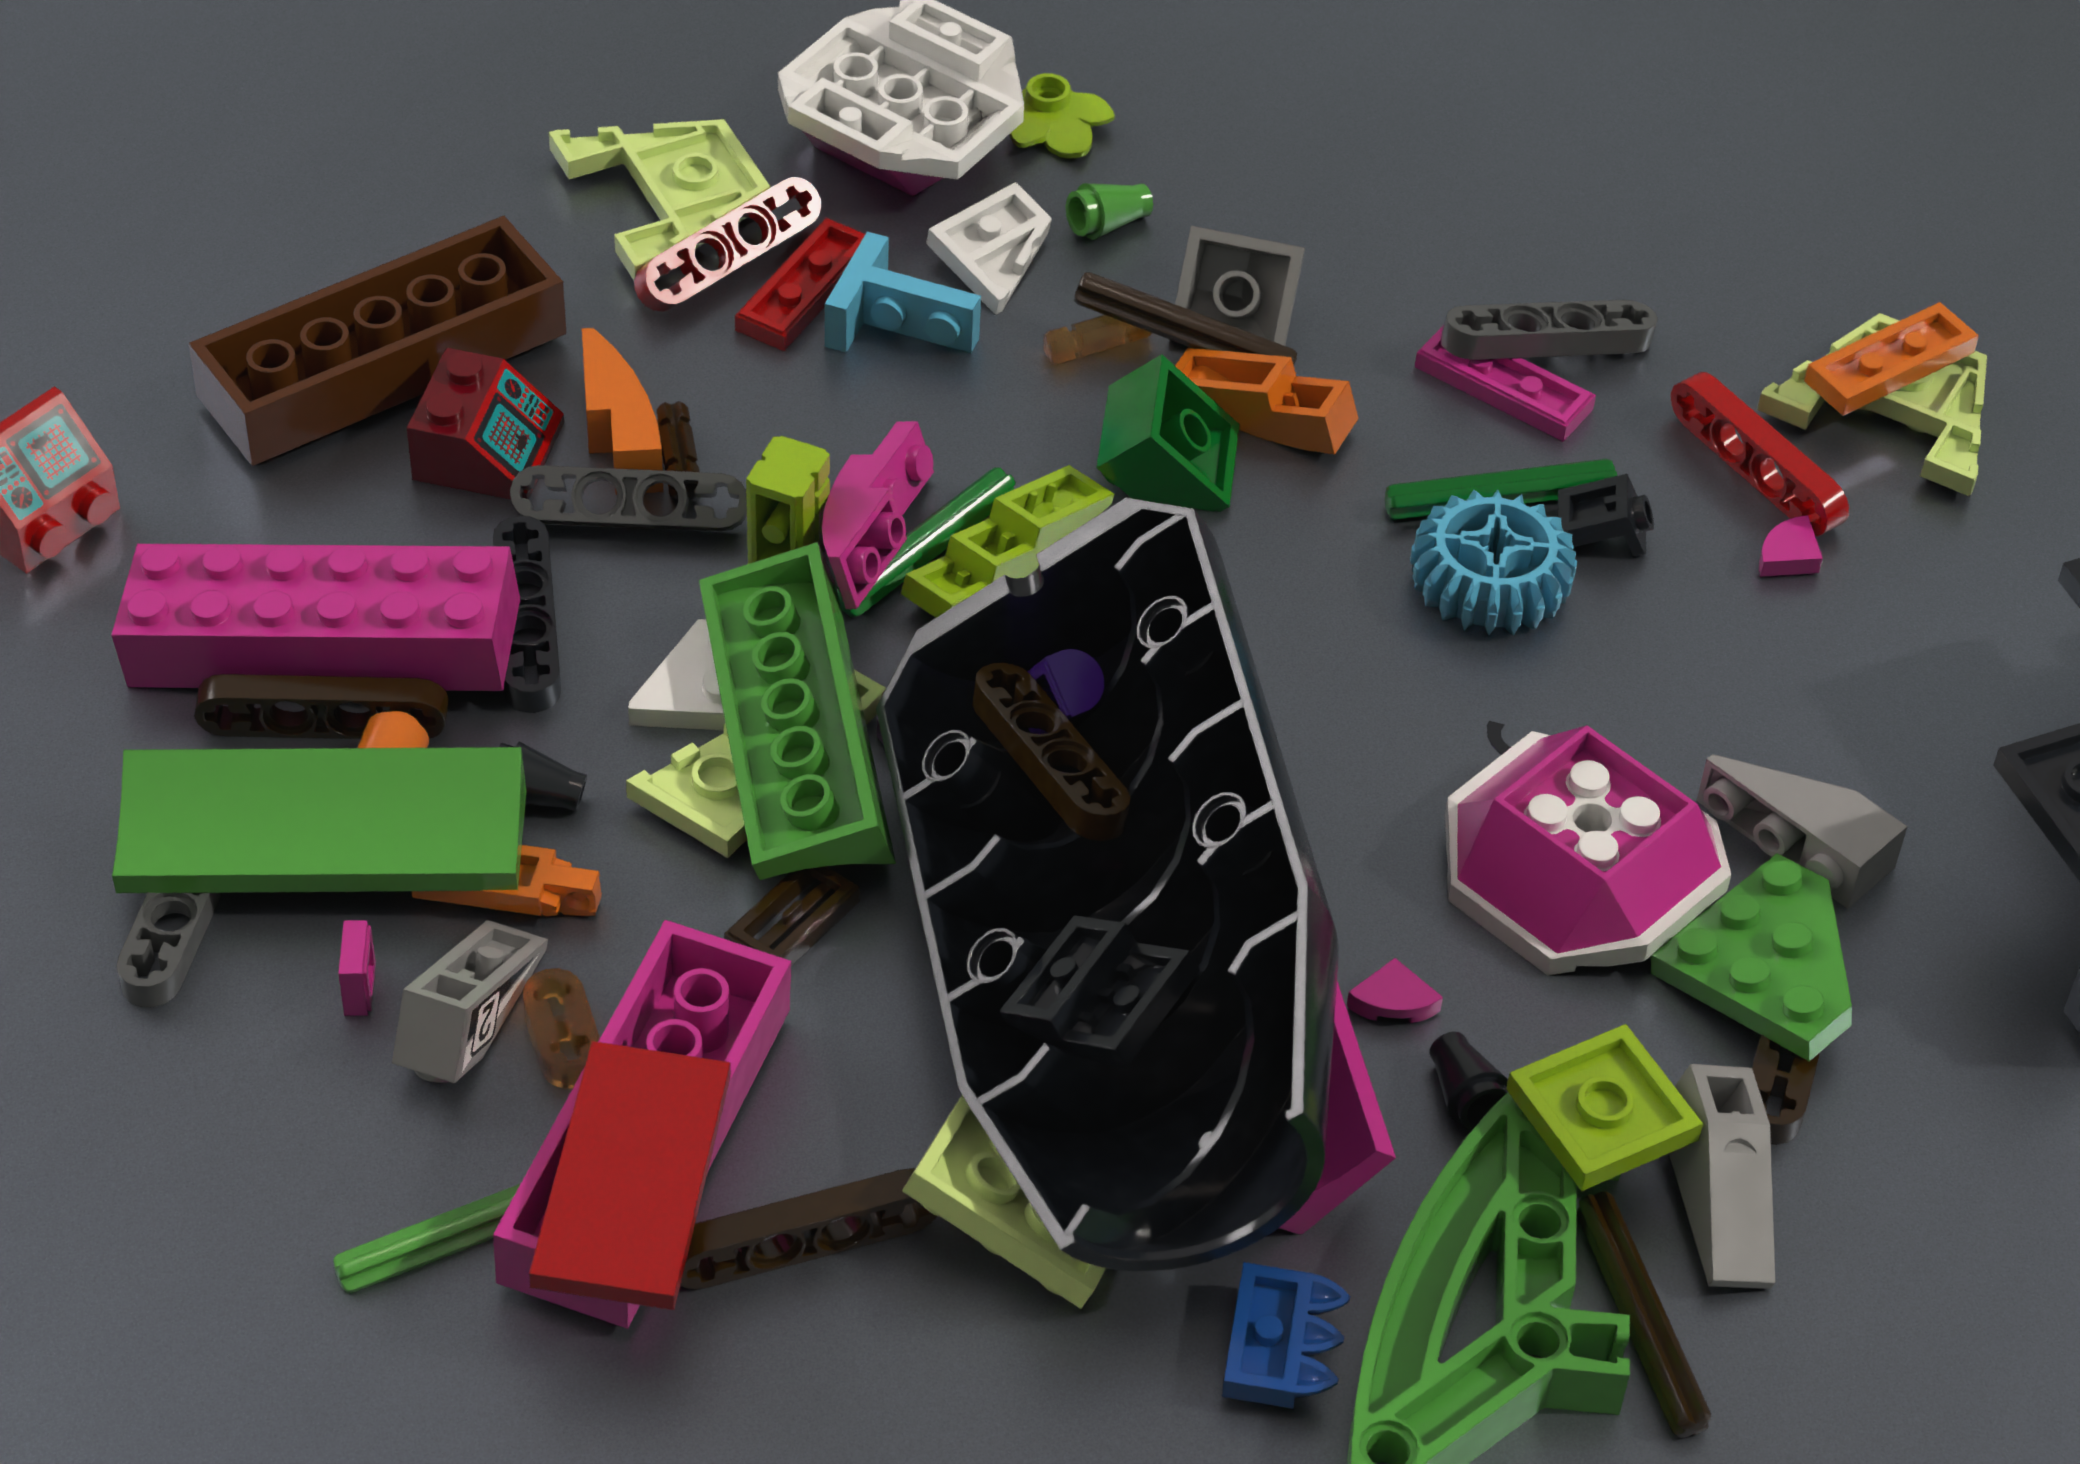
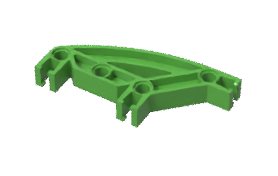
M1508 1092L1470 1132L1442 1169L1420 1204L1400 1243L1386 1276L1365 1346L1349 1434L1347 1464H1375V1462L1389 1464H1469L1543 1408L1620 1415L1630 1377V1358H1623L1630 1337V1315L1570 1309L1576 1285L1577 1184ZM1620 1175L1609 1180L1619 1181ZM1495 1251L1497 1253L1495 1326L1446 1362L1440 1363L1446 1340L1459 1308L1489 1252ZM1527 1354L1538 1355V1356H1540V1357H1542V1358L1531 1357V1356H1529V1355H1527Z

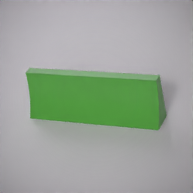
M818 542L700 579L699 584L751 863L759 880L824 866L896 864L836 583Z
M521 747L123 750L120 817L112 873L116 893L518 890L526 803V782Z

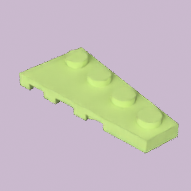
M854 670L867 725L877 715L876 707L886 687ZM725 723L723 724L724 733L700 747H697L692 742L671 754V764L651 775L643 770L626 780L627 798L726 858H729L747 840Z

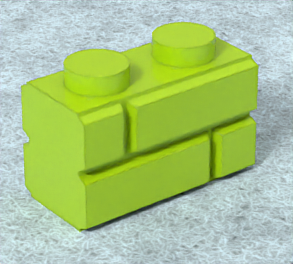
M773 436L762 453V460L756 462L746 478L748 564L818 542L822 553L824 552L822 520L824 507L830 494V479L828 478L830 474V454L826 452V449L785 436Z

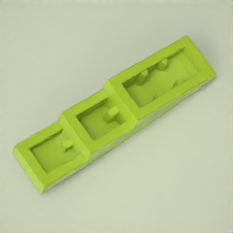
M1068 465L994 498L989 519L950 536L944 557L905 575L901 595L937 618L1003 575H1007L1010 578L1027 577L1039 566L1036 554L1104 512L1112 504L1115 494Z

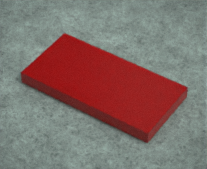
M592 1041L530 1267V1288L668 1310L675 1309L729 1086L731 1062Z

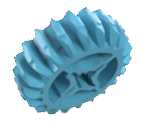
M1473 489L1467 501L1451 495L1445 507L1433 506L1430 515L1426 520H1421L1420 528L1416 531L1415 542L1412 545L1410 556L1413 580L1415 582L1414 589L1423 592L1425 606L1439 607L1442 621L1455 617L1461 619L1464 631L1475 624L1484 626L1488 636L1495 627H1504L1514 636L1521 623L1536 630L1543 618L1554 619L1556 611L1560 608L1561 604L1566 603V599L1571 593L1577 567V561L1575 560L1576 552L1573 551L1572 534L1563 531L1561 518L1547 517L1544 504L1532 507L1525 505L1522 494L1516 499L1510 500L1502 498L1498 489L1492 497H1482Z

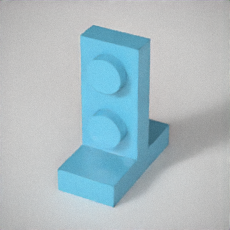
M867 231L825 302V347L846 353L861 326L866 324L972 353L980 336L981 295L889 271V237Z

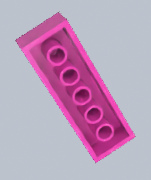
M137 544L111 636L127 687L199 688L204 679L213 675L245 674L420 678L431 680L448 691H503L520 604V594L510 546Z
M664 920L598 1041L731 1062V1077L709 1168L790 1011L791 961ZM583 1069L493 1234L496 1283L628 1329L640 1305L530 1288L529 1284L530 1267L582 1080Z

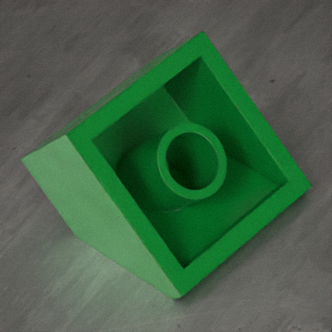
M1161 354L1109 385L1096 468L1102 472L1109 483L1118 486L1132 499L1222 512L1230 507L1240 424Z

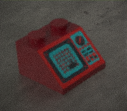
M446 347L407 426L412 480L511 500L510 489L512 481L517 474L527 467L545 465L564 424V413L505 359ZM533 489L524 490L522 497L529 500Z

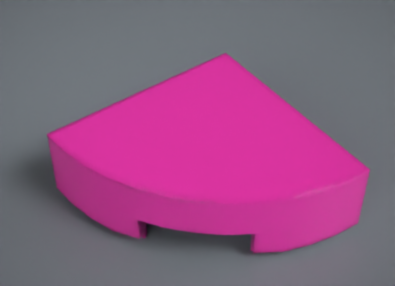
M1808 515L1788 519L1775 526L1764 540L1759 559L1760 577L1820 572L1823 557Z
M1394 958L1348 992L1346 1007L1370 1020L1377 1021L1378 1016L1387 1018H1409V1022L1413 1023L1429 1019L1441 1011L1443 997L1399 960Z

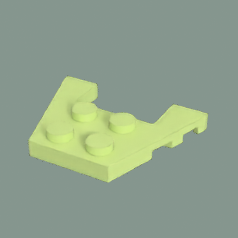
M725 119L653 124L652 133L623 134L619 126L598 127V136L570 138V129L549 132L550 151L568 179L623 164L661 220L614 234L615 252L633 280L637 271L655 256L770 189L769 183ZM741 217L739 219V222L746 219L747 217ZM697 243L696 248L705 243Z
M1879 313L1831 344L1828 354L1886 328L1899 320ZM1978 351L1859 408L1905 424L1913 431L1928 433L1938 437L1924 460L1920 477L1970 497L1978 476L1979 465H1977V457L1981 442L1980 419L1984 403L1987 355ZM1807 360L1794 368L1791 378L1778 386L1773 382L1765 387L1761 392L1757 410L1806 430L1825 401L1804 382L1808 364L1812 362Z

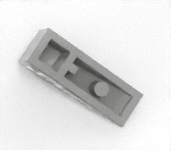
M489 920L485 921L403 989L392 1063L414 1070L416 1075L424 1080L455 1084L484 1057L545 954L548 939Z

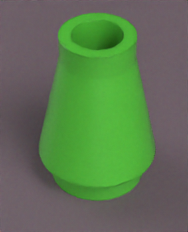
M1084 183L1078 187L1077 191H1073L1068 195L1065 207L1066 217L1070 228L1076 235H1086L1090 239H1097L1132 221L1150 216L1153 210V198L1149 188L1142 183L1136 185Z

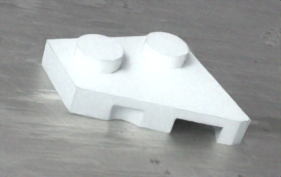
M1015 182L929 228L926 244L975 294L981 295V301L997 315L1003 311L1048 235L1052 218Z
M698 619L629 701V726L723 730L725 718L706 619Z

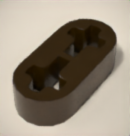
M1762 1035L1758 1043L1752 1070L1765 1110H1767L1770 1095L1783 1099L1779 1116L1767 1114L1770 1123L1771 1144L1779 1145L1788 1143L1795 1138L1801 1128L1819 1054L1810 1061H1807ZM1780 1053H1787L1793 1056L1790 1073L1777 1070Z

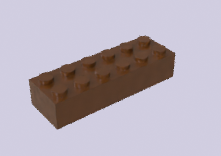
M503 215L189 342L196 396L249 463L254 466L424 394L446 347L506 360L567 334L564 285L562 279Z

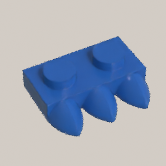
M1243 1262L1222 1397L1293 1409L1295 1397L1317 1395L1336 1386L1339 1378L1332 1370L1321 1362L1307 1356L1325 1353L1344 1343V1336L1338 1329L1327 1321L1313 1315L1329 1313L1343 1307L1350 1302L1349 1294L1337 1283L1314 1273Z

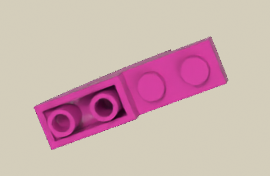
M918 421L896 422L873 454L851 455L839 472L828 495L822 520L823 543L846 609H857L907 540L903 514L934 473L932 452L925 445Z

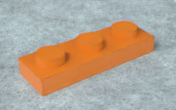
M1938 302L1809 363L1804 382L1844 416L1973 354L1979 335L1941 302Z

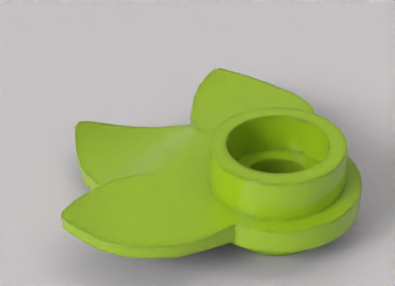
M1052 73L1039 74L1032 77L1028 81L1027 87L1022 91L1024 101L1023 122L1009 134V137L1020 148L1044 142L1045 147L1059 157L1080 158L1085 156L1092 147L1091 127L1107 124L1115 119V115L1109 104L1101 97L1091 93L1073 92L1069 82L1060 75Z

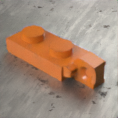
M522 845L518 890L411 891L412 898L541 916V914L544 916H556L559 911L564 915L595 916L602 897L599 871L571 867L572 863L557 858L556 849Z

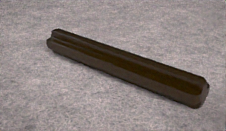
M1085 272L1082 275L1074 295V301L1077 305L1191 348L1292 357L1293 365H1295L1297 359V352L1294 349L1091 272Z
M1606 1191L1595 1195L1587 1194L1579 1200L1580 1207L1577 1209L1576 1215L1619 1313L1630 1315L1631 1340L1672 1432L1680 1438H1685L1692 1434L1699 1435L1708 1429L1711 1412L1614 1197Z

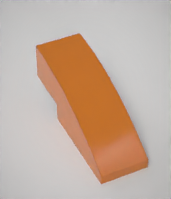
M582 328L589 454L613 452L614 469L663 471L658 423L646 391L633 369L611 343L594 328ZM663 483L651 486L646 493L664 492Z
M1187 348L1175 365L1240 424V431L1267 441L1297 449L1335 455L1359 419L1349 381L1296 376L1292 357Z

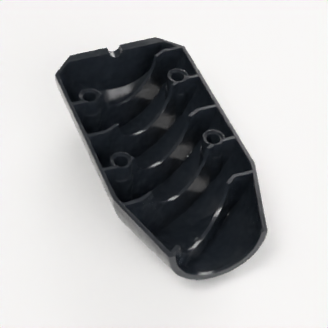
M1125 498L1036 554L1039 566L1031 575L1024 578H1010L1007 575H1003L919 628L882 695L876 711L960 1093L1061 1251L1075 1259L1098 1267L1124 1271H1160L1209 1262L1258 1242L1293 1217L1316 1189L1325 1164L1339 944L1336 927L1217 542L1205 521L1193 508ZM1067 649L1083 651L1095 659L1104 676L1103 694L1093 708L1080 716L1072 724L1126 787L1131 796L1126 830L1121 836L1112 840L1097 841L1079 836L1070 829L1009 752L976 714L972 706L976 674L982 667L993 663H1008L1019 666L1028 672L1043 658ZM1022 728V729H1020V730H1023V731H1025V732L1030 733V731H1029L1028 728ZM1055 766V767H1052L1053 769L1058 770V771H1060V772H1066V773H1077V772H1081V771H1079V770H1077V769H1074V768H1072V767H1066V766ZM1074 915L1124 922L1137 943L1189 950L1200 969L1199 973L1127 1069L1085 1059L1049 1045L1005 1022L999 1012Z

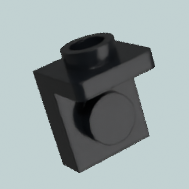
M1628 474L1558 490V517L1561 518L1563 531L1572 534L1574 547L1624 536L1634 557L1646 554V531L1654 529L1653 513L1647 496H1637Z

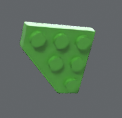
M1778 853L1651 955L1652 975L1760 1035H1764L1769 1040L1807 1061L1813 1059L1852 1026V1003L1829 880Z

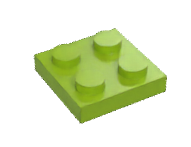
M1627 1024L1509 1072L1506 1090L1581 1191L1692 1144L1700 1138L1703 1127L1702 1121Z

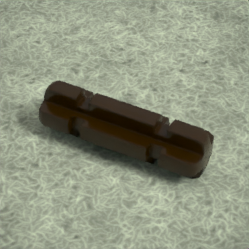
M677 401L672 405L666 402L660 404L656 412L665 471L700 472L699 466L696 463L697 454L692 427L689 424L690 415L688 407L681 401ZM667 484L669 495L678 500V493L675 488ZM698 484L686 485L688 498H696L695 491Z

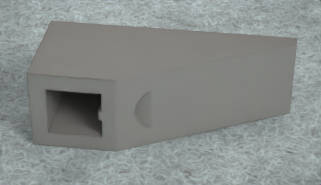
M1715 754L1706 759L1696 800L1706 807L1713 816L1727 822L1755 842L1766 854L1774 856L1778 853L1828 879L1832 898L1847 909L1895 869L1908 827L1856 790Z
M1690 1064L1675 1085V1088L1702 1121L1703 1127L1698 1141L1669 1153L1708 1285L1771 1289L1776 1282L1770 1123L1753 1070L1748 1067Z

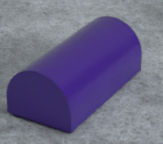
M1067 649L1049 655L1028 671L1071 723L1093 708L1100 700L1104 691V676L1099 664L1090 655L1080 650ZM1028 728L1030 733L1033 734L1048 733L1041 729Z

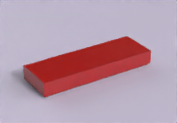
M825 218L735 315V331L785 351L824 309L826 300L865 234Z

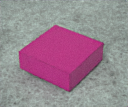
M344 920L338 975L344 1016H368V1011L372 1010L376 960L371 925H368V920Z

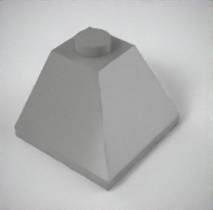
M1191 226L1175 305L1285 346L1305 247Z

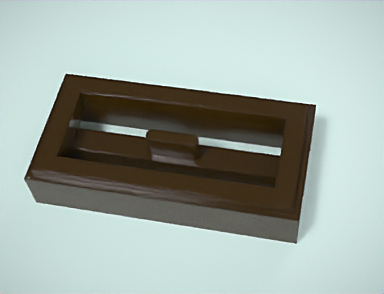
M827 866L790 872L724 933V939L790 960L792 966L860 902V887ZM815 879L821 881L802 900H796L782 914V919L759 940L754 938L758 932Z

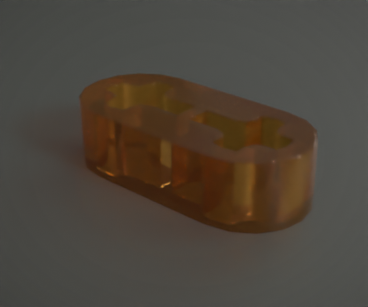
M559 968L545 969L531 976L523 988L525 1021L540 1070L545 1079L556 1087L573 1089L586 1065L592 1041L598 1042L600 1037L584 987L579 978L567 970ZM557 997L558 1002L564 1007V1014L554 1017L551 1006L545 999ZM571 1040L574 1053L580 1056V1058L567 1060L566 1055L561 1052L560 1042Z

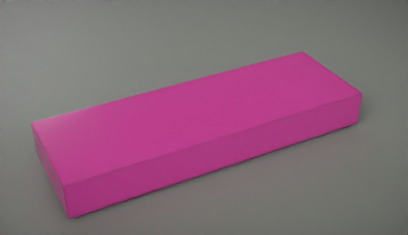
M1444 325L1416 353L1415 368L1562 442L1569 437L1594 409L1595 394L1523 358L1472 360L1454 356L1446 351L1441 344Z

